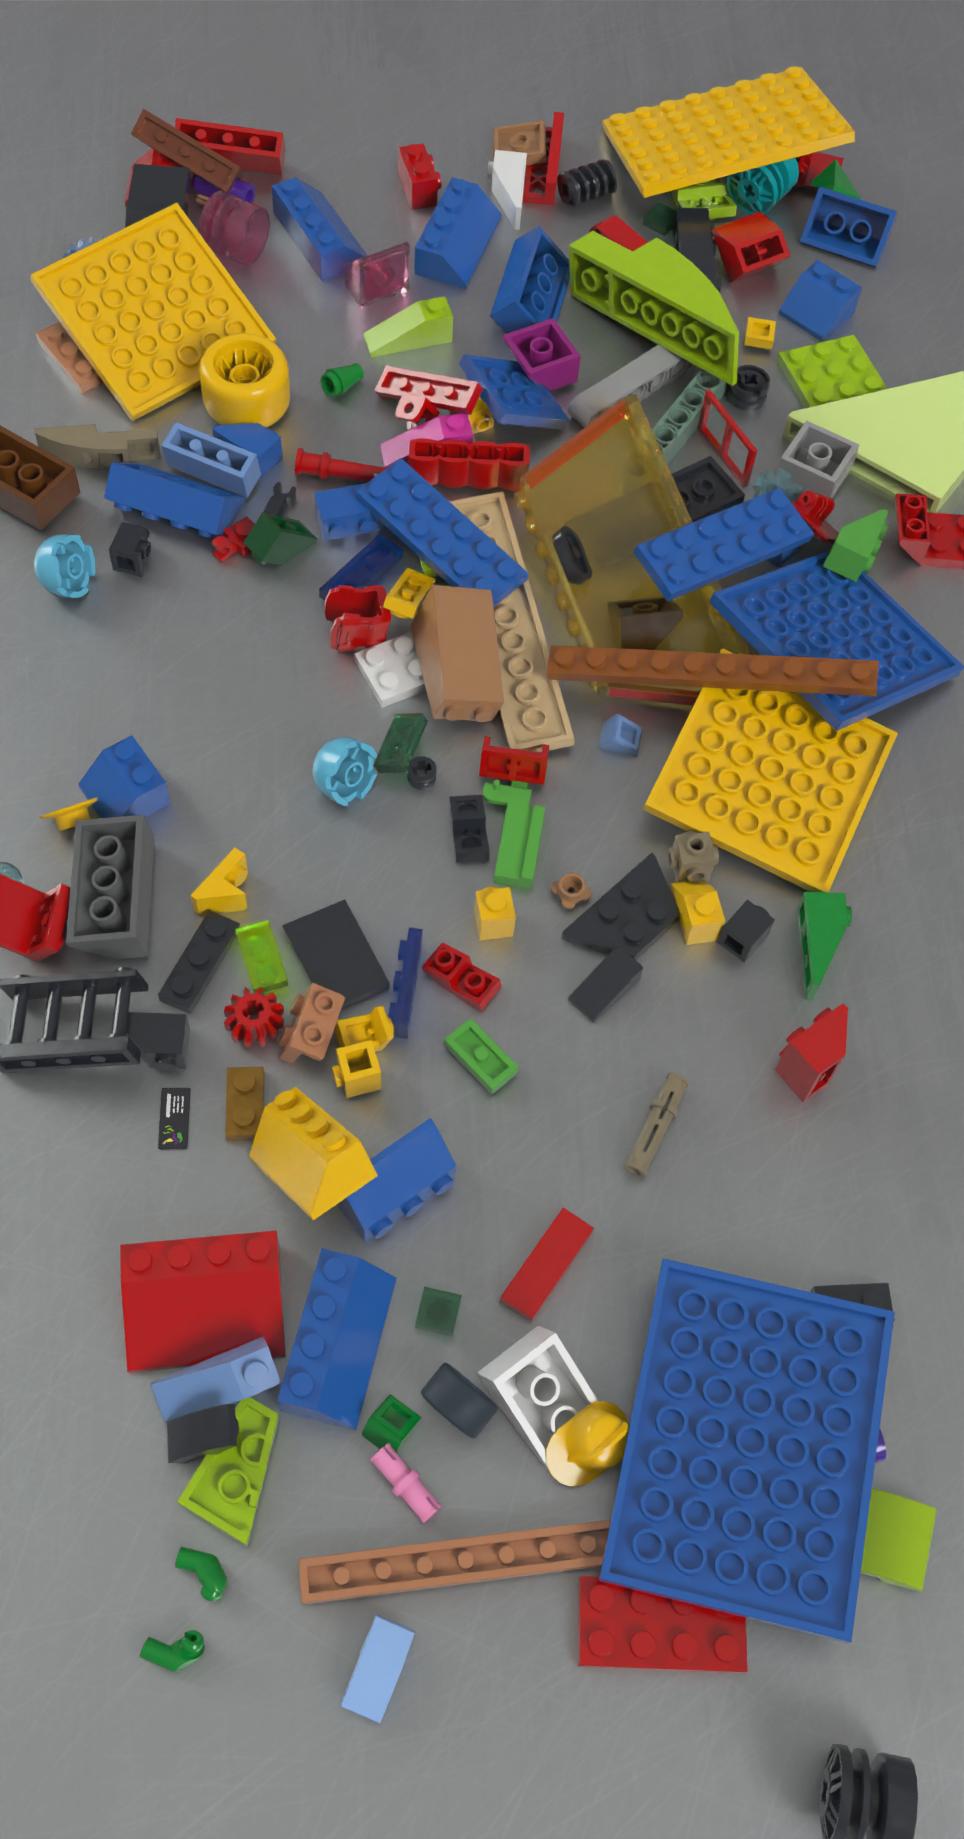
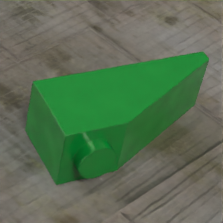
M804 892L798 905L805 999L807 1000L813 999L846 927L851 925L852 909L851 906L846 905L845 893Z

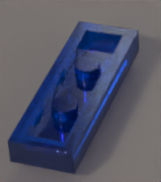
M378 534L319 588V597L325 601L329 590L339 585L353 586V588L361 589L373 586L403 558V549Z
M409 927L407 940H400L398 960L403 961L402 971H395L393 992L399 993L397 1003L390 1002L388 1017L391 1018L394 1024V1037L408 1039L422 950L423 929Z

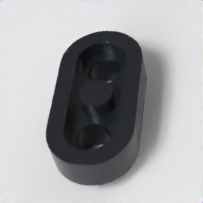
M563 526L553 534L552 547L558 555L563 577L569 583L580 586L592 577V569L578 535L571 528Z

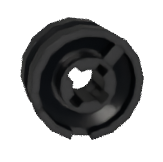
M754 365L739 366L737 368V383L733 386L730 384L728 386L727 398L734 407L745 411L757 410L762 407L766 402L770 386L768 373Z

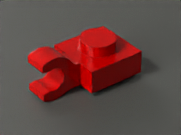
M246 516L223 530V535L216 537L212 541V545L217 549L212 552V555L219 562H223L236 552L242 557L252 552L243 542L255 523Z

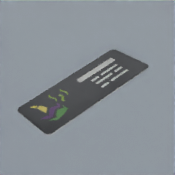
M162 1088L158 1149L177 1150L188 1148L190 1088Z

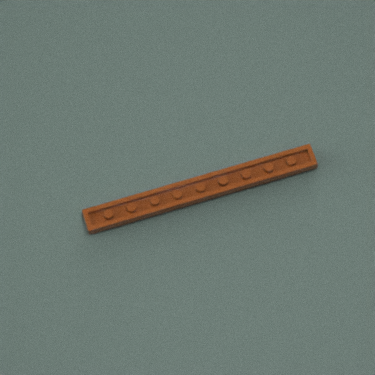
M551 645L546 673L548 680L876 696L879 661Z

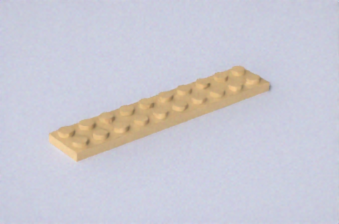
M503 491L449 501L525 569ZM528 579L494 606L504 703L498 712L508 748L542 752L543 744L550 745L549 750L574 746V735L558 680H548L546 672L550 652Z

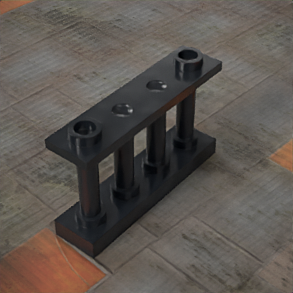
M119 967L115 971L33 977L18 974L13 978L0 979V988L13 1000L8 1039L3 1044H0V1072L140 1064L141 1050L129 1036H126L131 992L148 991V983L137 969L129 967ZM116 994L111 1034L105 1038H91L96 996ZM81 996L76 1036L72 1040L57 1041L62 997ZM47 998L42 1038L38 1039L37 1042L22 1043L28 1000Z

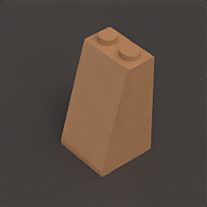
M432 585L410 627L433 719L492 722L504 703L492 592L485 589Z

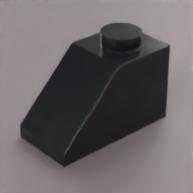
M129 1012L126 1036H129L141 1050V1059L149 1067H154L156 1070L171 1072L176 1070V1068H186L190 1034L186 1014Z

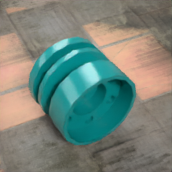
M795 158L728 175V193L733 202L742 211L750 215L757 212L765 214L797 183L799 175L798 163Z

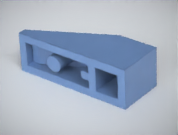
M260 1337L150 1384L164 1422L192 1412L246 1399L281 1384V1380L268 1345L264 1338Z

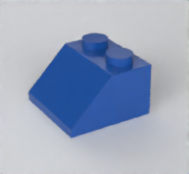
M817 260L800 275L780 307L778 314L815 338L823 341L855 313L862 287Z
M132 735L102 750L78 783L80 790L87 800L98 797V801L91 806L100 818L144 815V817H147L171 804L166 781Z

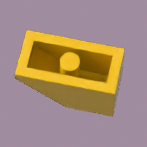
M705 880L670 883V891L681 914L679 923L685 945L717 941L726 922L717 891Z

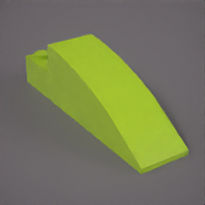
M592 231L569 245L571 296L732 386L737 383L739 331L719 291L690 260L659 238L653 239L632 252Z

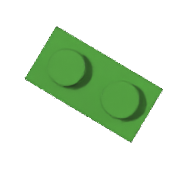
M471 1018L444 1039V1046L491 1095L519 1071L516 1063Z

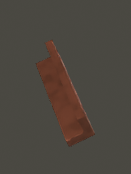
M142 110L131 132L134 138L182 167L190 168L192 173L227 194H230L237 179L243 180L245 173L240 166L147 110Z

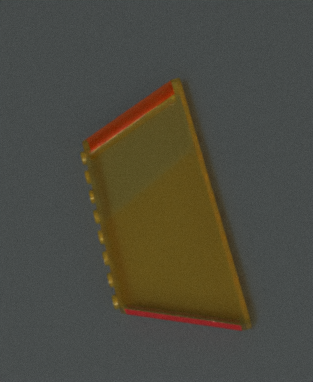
M636 394L621 399L520 477L519 491L515 492L517 506L519 510L523 509L526 515V529L529 535L533 534L535 537L537 556L539 560H544L545 574L548 584L550 586L554 585L557 592L555 597L560 612L564 611L567 617L566 627L568 634L571 638L575 637L578 647L616 648L608 602L663 597V594L633 553L636 546L693 523ZM563 526L571 528L578 535L592 569V577L580 586L568 582L553 546L552 536ZM718 580L673 599L683 610L684 617L655 649L663 651L720 653L723 648L734 654L751 655L740 633L709 603L713 593L722 590ZM588 682L590 689L597 691L600 696L694 706L703 688Z

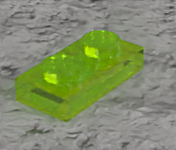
M269 920L235 929L253 993L260 986L264 989V993L288 986L286 972Z

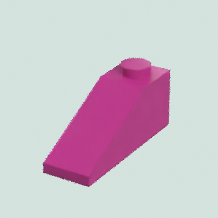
M468 414L438 416L380 444L384 467H390L401 458L409 465V443L413 439L428 438L438 442L461 440L469 444L473 443V432Z

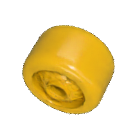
M233 334L217 340L204 352L199 367L202 398L207 412L220 425L259 423L267 428L281 419L290 402L289 367L284 353L274 342L255 334Z

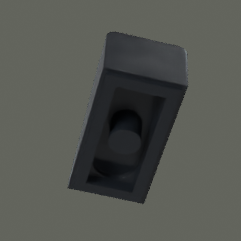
M617 946L568 997V1000L594 1022L641 978L643 967L624 949Z

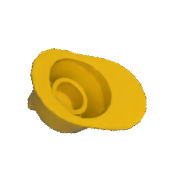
M596 1401L584 1407L579 1413L560 1426L550 1437L546 1448V1464L550 1474L559 1483L567 1486H583L595 1480L610 1467L619 1464L623 1460L629 1432V1423L625 1413L613 1403Z

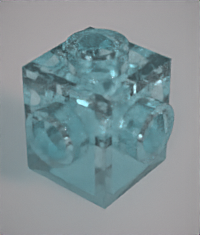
M777 467L775 472L767 469L765 474L760 473L753 486V490L756 491L753 497L755 498L773 491L777 486L782 489L789 500L796 502L804 486L791 480L794 474Z

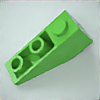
M881 509L843 526L829 551L823 567L857 582L862 571L868 573L876 558L875 555L881 546L882 538L889 525L884 522L889 511Z

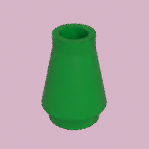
M358 363L327 369L321 376V387L329 397H341L354 384L364 378V372Z

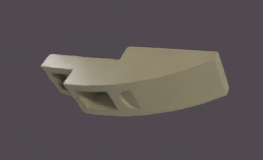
M96 424L35 428L38 447L66 463L80 468L110 470L111 462L161 459L157 429L97 433Z

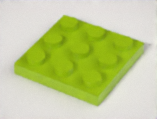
M855 335L782 351L777 356V363L804 408L888 389Z

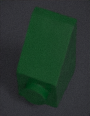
M262 512L243 543L252 551L251 556L259 563L264 565L267 563L282 565L313 546L318 539L299 520Z

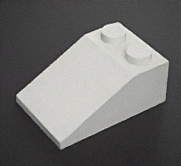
M537 1326L477 1372L496 1404L550 1474L546 1464V1448L550 1437L560 1426L579 1413L584 1407L598 1401L558 1335L551 1330Z

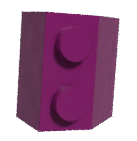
M554 318L503 335L502 340L530 379L552 391L578 382L581 355Z

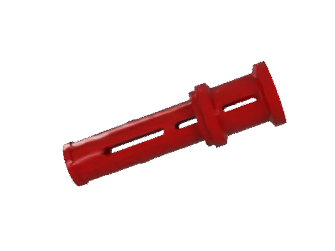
M298 448L294 473L298 476L301 473L317 475L321 480L328 479L331 476L368 483L376 477L374 474L379 475L387 467L333 459L326 452L319 455L304 452L303 448Z

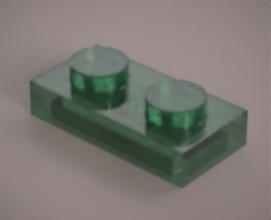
M423 713L395 714L373 764L379 773L407 771L428 723Z

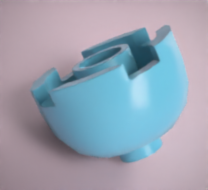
M53 535L42 542L36 551L34 570L37 580L45 590L55 596L80 598L89 591L85 587L88 584L89 577L95 576V557L92 547L85 545L80 539L82 537L80 535Z
M342 737L330 740L319 750L313 763L312 774L317 788L328 799L344 806H348V802L354 797L361 800L369 792L377 776V771L373 770V758H377V753L372 746L355 738Z

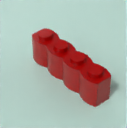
M428 438L410 440L409 466L430 485L440 484L453 488L469 485L478 489H491L497 486L506 490L524 489V475L529 472L530 447L525 444L505 443L498 445L488 441H478L469 444L461 440L438 442Z

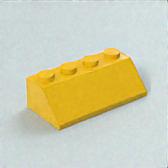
M294 1087L291 1090L280 1093L273 1102L264 1107L249 1157L313 1221L378 1176L361 1141L298 1088Z

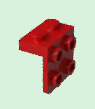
M0 874V947L36 962L58 952L65 940V934L62 932L65 921L68 919L70 887L61 883L50 891L43 893Z

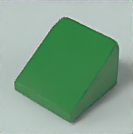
M389 1394L369 1417L362 1431V1436L379 1449L390 1443L397 1453L422 1417Z

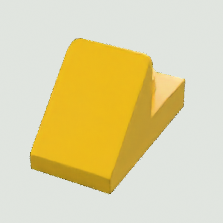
M234 847L190 895L194 913L201 916L206 915L209 910L215 913H227L247 909L246 895L237 888L244 882L248 874L246 854Z

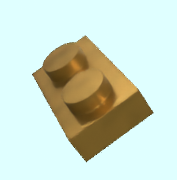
M227 1067L226 1141L254 1140L264 1110V1067Z

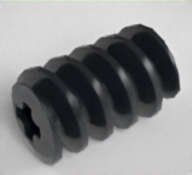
M601 159L596 163H589L587 166H579L578 169L573 168L568 172H561L557 177L559 196L563 203L568 204L570 200L571 204L575 206L579 204L580 200L583 203L587 202L589 197L592 200L597 199L598 194L606 196L608 192L615 193L617 190V179L611 162Z

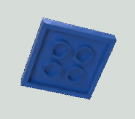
M464 354L460 360L459 365L465 372L466 378L469 381L478 382L482 386L483 390L479 397L486 403L493 413V418L500 424L565 430L570 422L548 388L530 379L518 361Z

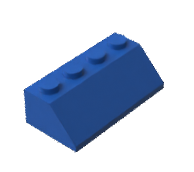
M296 177L271 185L273 213L321 281L371 264V259L322 192Z
M451 178L415 246V275L464 289L467 288L502 215L478 184L463 179Z
M540 226L515 240L490 317L506 334L554 318L557 322L570 280L569 259Z
M111 462L104 499L113 501L115 508L125 511H132V508L141 510V516L145 518L159 520L162 517L170 520L169 525L173 527L187 529L190 526L198 529V535L213 539L216 535L223 534V530L233 524L246 498L137 462Z
M321 1248L277 1399L281 1412L357 1430L396 1284V1277L359 1257Z

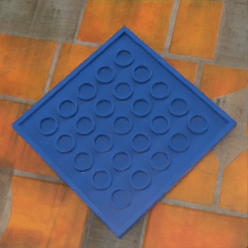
M829 551L714 592L709 601L720 615L761 655L879 661L876 696L798 692L836 731L959 676L964 669V666L865 572L862 571L857 582L823 567Z

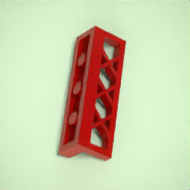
M554 112L552 127H546V137L551 138L546 141L547 163L527 165L523 203L554 206L564 123V113ZM541 170L545 175L538 178L534 172ZM538 187L545 194H536L529 192Z

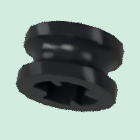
M425 756L413 758L407 766V780L409 784L418 790L432 787L436 781L437 766L435 762ZM424 769L426 776L419 777L417 770Z

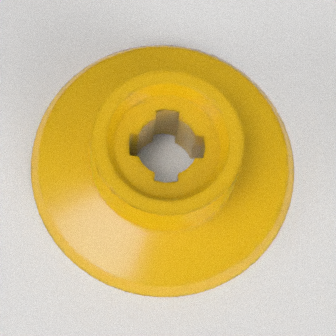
M98 797L39 817L41 819H55L59 831L74 827L77 820L91 819L87 808L98 801Z

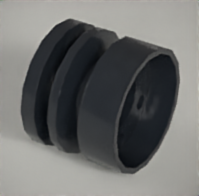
M832 1744L827 1755L819 1795L820 1823L823 1839H864L865 1833L867 1839H914L917 1821L918 1787L915 1766L912 1760L907 1757L877 1753L870 1769L869 1757L865 1749L855 1748L851 1753L846 1745Z

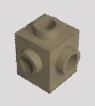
M687 831L676 835L673 847L668 849L669 867L673 868L676 882L688 880L691 882L709 881L714 865L719 862L718 847L716 844L712 845L710 832L698 833L696 831Z

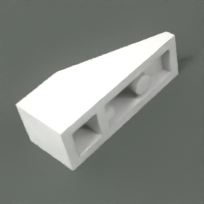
M495 150L494 162L489 161L487 178L492 179V192L515 230H520L527 153Z

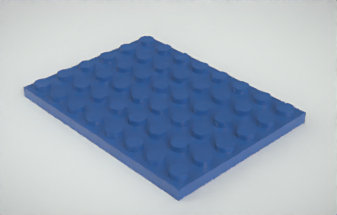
M663 1258L599 1581L847 1644L851 1643L895 1312Z

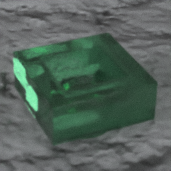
M658 202L644 215L643 225L666 236L673 228L676 210Z
M424 1286L415 1328L453 1336L462 1295Z

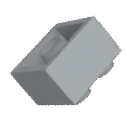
M806 420L782 455L774 483L799 495L805 491H812L833 498L852 469L859 444Z

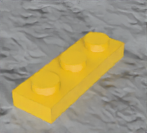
M407 568L387 594L383 607L389 609L397 617L413 619L431 586L435 584L436 579Z

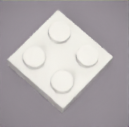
M412 632L354 653L356 665L382 708L426 691Z

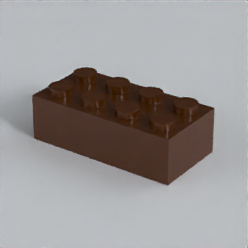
M0 425V507L42 531L81 493L75 467Z

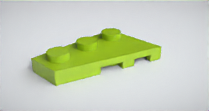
M251 1397L240 1400L235 1408L236 1418L239 1423L237 1446L217 1455H206L177 1501L180 1506L248 1547L279 1420L278 1413Z

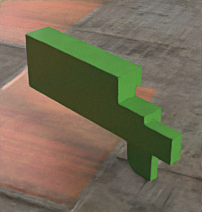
M494 780V783L485 782L483 788L484 800L488 803L507 806L493 883L532 889L546 807L539 805L529 807L532 790L527 789L528 783L512 781L511 786L500 785L499 780Z

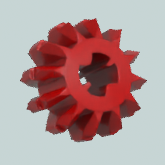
M260 986L255 993L250 994V990L245 987L243 997L232 994L230 998L232 1005L225 1006L224 1015L227 1019L224 1021V1026L227 1031L231 1032L232 1040L235 1043L244 1039V1045L249 1048L253 1041H258V1044L263 1048L266 1037L276 1041L278 1037L276 1029H283L285 1023L284 1018L281 1016L284 1014V1007L281 1003H276L277 996L274 992L264 996V989ZM253 1015H257V1016H258L257 1019L251 1020V1016H253Z

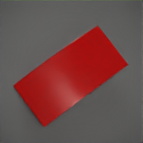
M443 942L422 965V970L439 985L481 1012L502 987L499 978L472 965L470 956Z

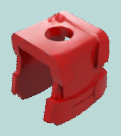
M339 585L329 590L324 602V614L326 620L333 622L330 631L332 649H336L338 652L355 651V648L358 647L367 649L386 642L387 630L392 616L391 611L383 607L387 596L386 589L383 586H369L361 589L353 588V586Z

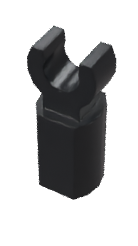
M277 482L273 487L274 496L270 497L263 512L285 517L289 505L296 501V487L292 486L290 491L284 494L281 493V483Z

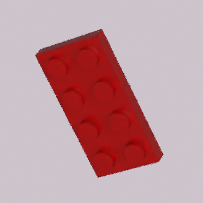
M579 1577L578 1667L740 1674L748 1672L745 1617L599 1581L600 1577Z

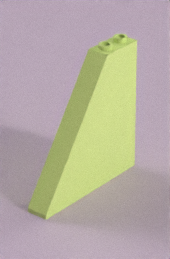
M964 371L793 411L787 417L783 437L793 441L807 420L859 444L854 464L849 472L850 474L895 498L896 493L926 495L928 512L938 513L964 480Z

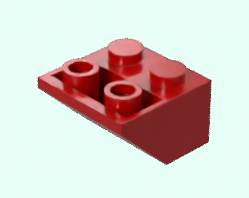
M761 212L711 230L730 283L773 268L791 256L781 228Z
M844 1003L833 1011L829 1007L824 1009L814 1018V1024L806 1030L801 1026L792 1032L786 1039L788 1045L779 1053L781 1059L775 1071L802 1102L830 1083L846 1055L848 1007Z

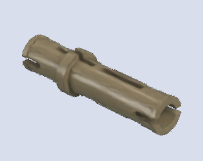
M669 1073L667 1075V1080L658 1098L653 1099L649 1106L651 1110L649 1117L639 1134L628 1161L624 1165V1169L636 1177L645 1178L648 1167L660 1146L671 1120H675L679 1113L677 1107L685 1089L689 1085L688 1080L679 1074ZM669 1098L670 1101H669V1103H668V1106H667V1108H666V1110H665V1112H664L662 1118L659 1119L660 1113H661V1111H662V1109H663V1107H664V1105H665L667 1099ZM652 1130H654L655 1133L650 1141V1144L646 1152H644L643 1149L650 1137Z

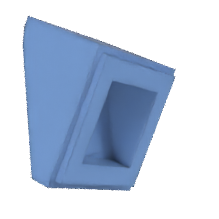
M617 713L603 723L599 748L635 756L638 754L642 727Z

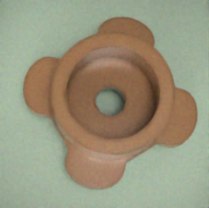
M578 873L565 874L559 881H554L551 885L552 893L559 896L562 900V906L566 909H573L576 903L581 900H589L591 897V889L586 887L585 880ZM568 889H573L574 892L570 893Z

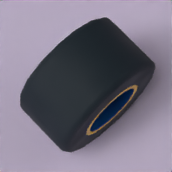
M443 1363L421 1390L423 1398L435 1410L471 1438H476L498 1410L497 1405L484 1392L448 1363Z

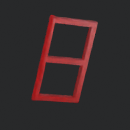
M707 389L697 429L739 484L745 488L750 481L757 449L712 391ZM711 403L726 421L721 445L706 427ZM733 432L748 450L743 474L728 455Z

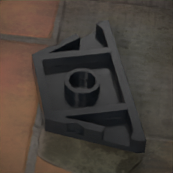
M650 853L562 932L561 938L570 943L573 939L592 945V950L601 953H611L617 946H620L635 960L640 957L679 921L681 915L656 856Z

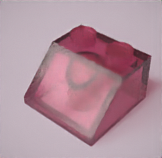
M408 242L344 265L345 288L360 308L409 290L410 245Z

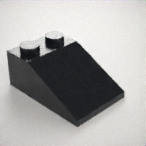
M134 164L126 207L125 228L175 203L179 204L188 217L190 168Z

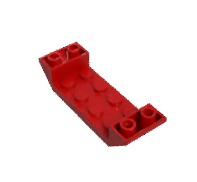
M896 493L895 504L899 545L920 566L964 569V515L928 512L926 495Z

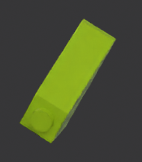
M445 296L417 301L363 333L370 357L452 342L453 314Z

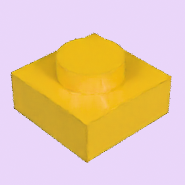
M748 317L744 345L772 350L776 321Z

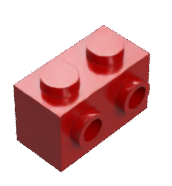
M424 143L398 147V176L411 210L437 206L438 189H441L442 183L440 173L434 170L432 154H428Z

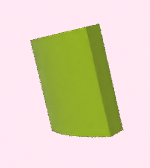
M723 177L671 191L675 204L679 208H708L710 219L736 216L737 205L729 197L727 181Z
M872 1488L861 1574L880 1578L883 1583L923 1592L937 1512L936 1508Z

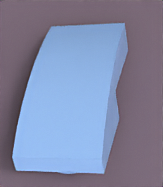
M375 1615L359 1652V1660L341 1699V1707L381 1723L407 1657L415 1630L381 1615Z

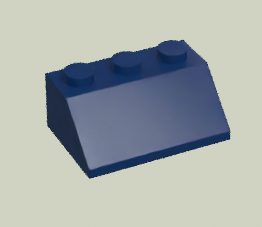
M819 186L800 242L877 267L895 224L897 211Z
M429 1118L371 1158L370 1161L378 1176L339 1202V1208L364 1242H366L373 1236L376 1239L384 1236L394 1226L393 1222L405 1214L406 1217L415 1214L424 1205L423 1201L435 1193L438 1196L446 1192L454 1184L456 1164L433 1120Z

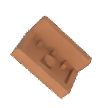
M312 983L303 995L297 994L289 1012L294 1015L291 1026L286 1025L278 1041V1045L283 1047L278 1059L292 1064L301 1054L321 1061L325 1057L345 997L315 983Z

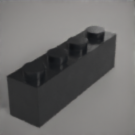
M676 207L672 228L674 249L690 260L720 293L721 278L717 277L719 260L714 258L716 242L715 239H712L713 234L711 231L714 228V221L709 218L708 208Z

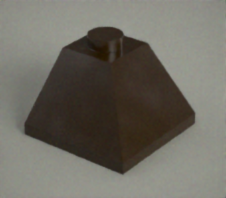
M664 596L608 602L615 646L620 649L655 650L684 617L683 610L673 599L667 602Z

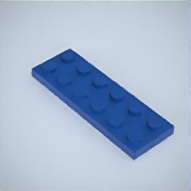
M402 458L356 491V499L451 587L491 590L494 607L528 580L529 573Z
M778 488L638 544L633 553L668 602L810 542L814 533L782 489Z

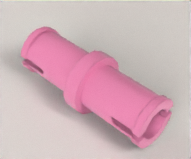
M390 1443L386 1444L370 1459V1462L378 1468L394 1487L392 1493L396 1497L401 1496L421 1519L423 1524L443 1506L418 1479L421 1476L416 1469L411 1471Z

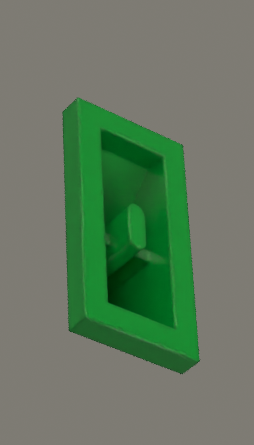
M836 159L812 181L811 186L817 189L820 186L861 200L858 192Z

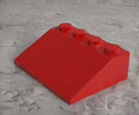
M277 1230L120 1245L121 1293L128 1373L191 1367L260 1337H263L266 1341L272 1359L286 1357L280 1247Z

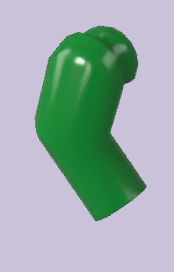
M181 1546L176 1558L175 1568L197 1573L199 1581L203 1586L200 1591L201 1596L208 1601L219 1600L223 1596V1589L227 1587V1576L218 1558L209 1553Z
M189 1630L184 1633V1637L170 1645L148 1637L142 1647L140 1658L169 1671L177 1672L198 1661L205 1649L204 1637L199 1631Z

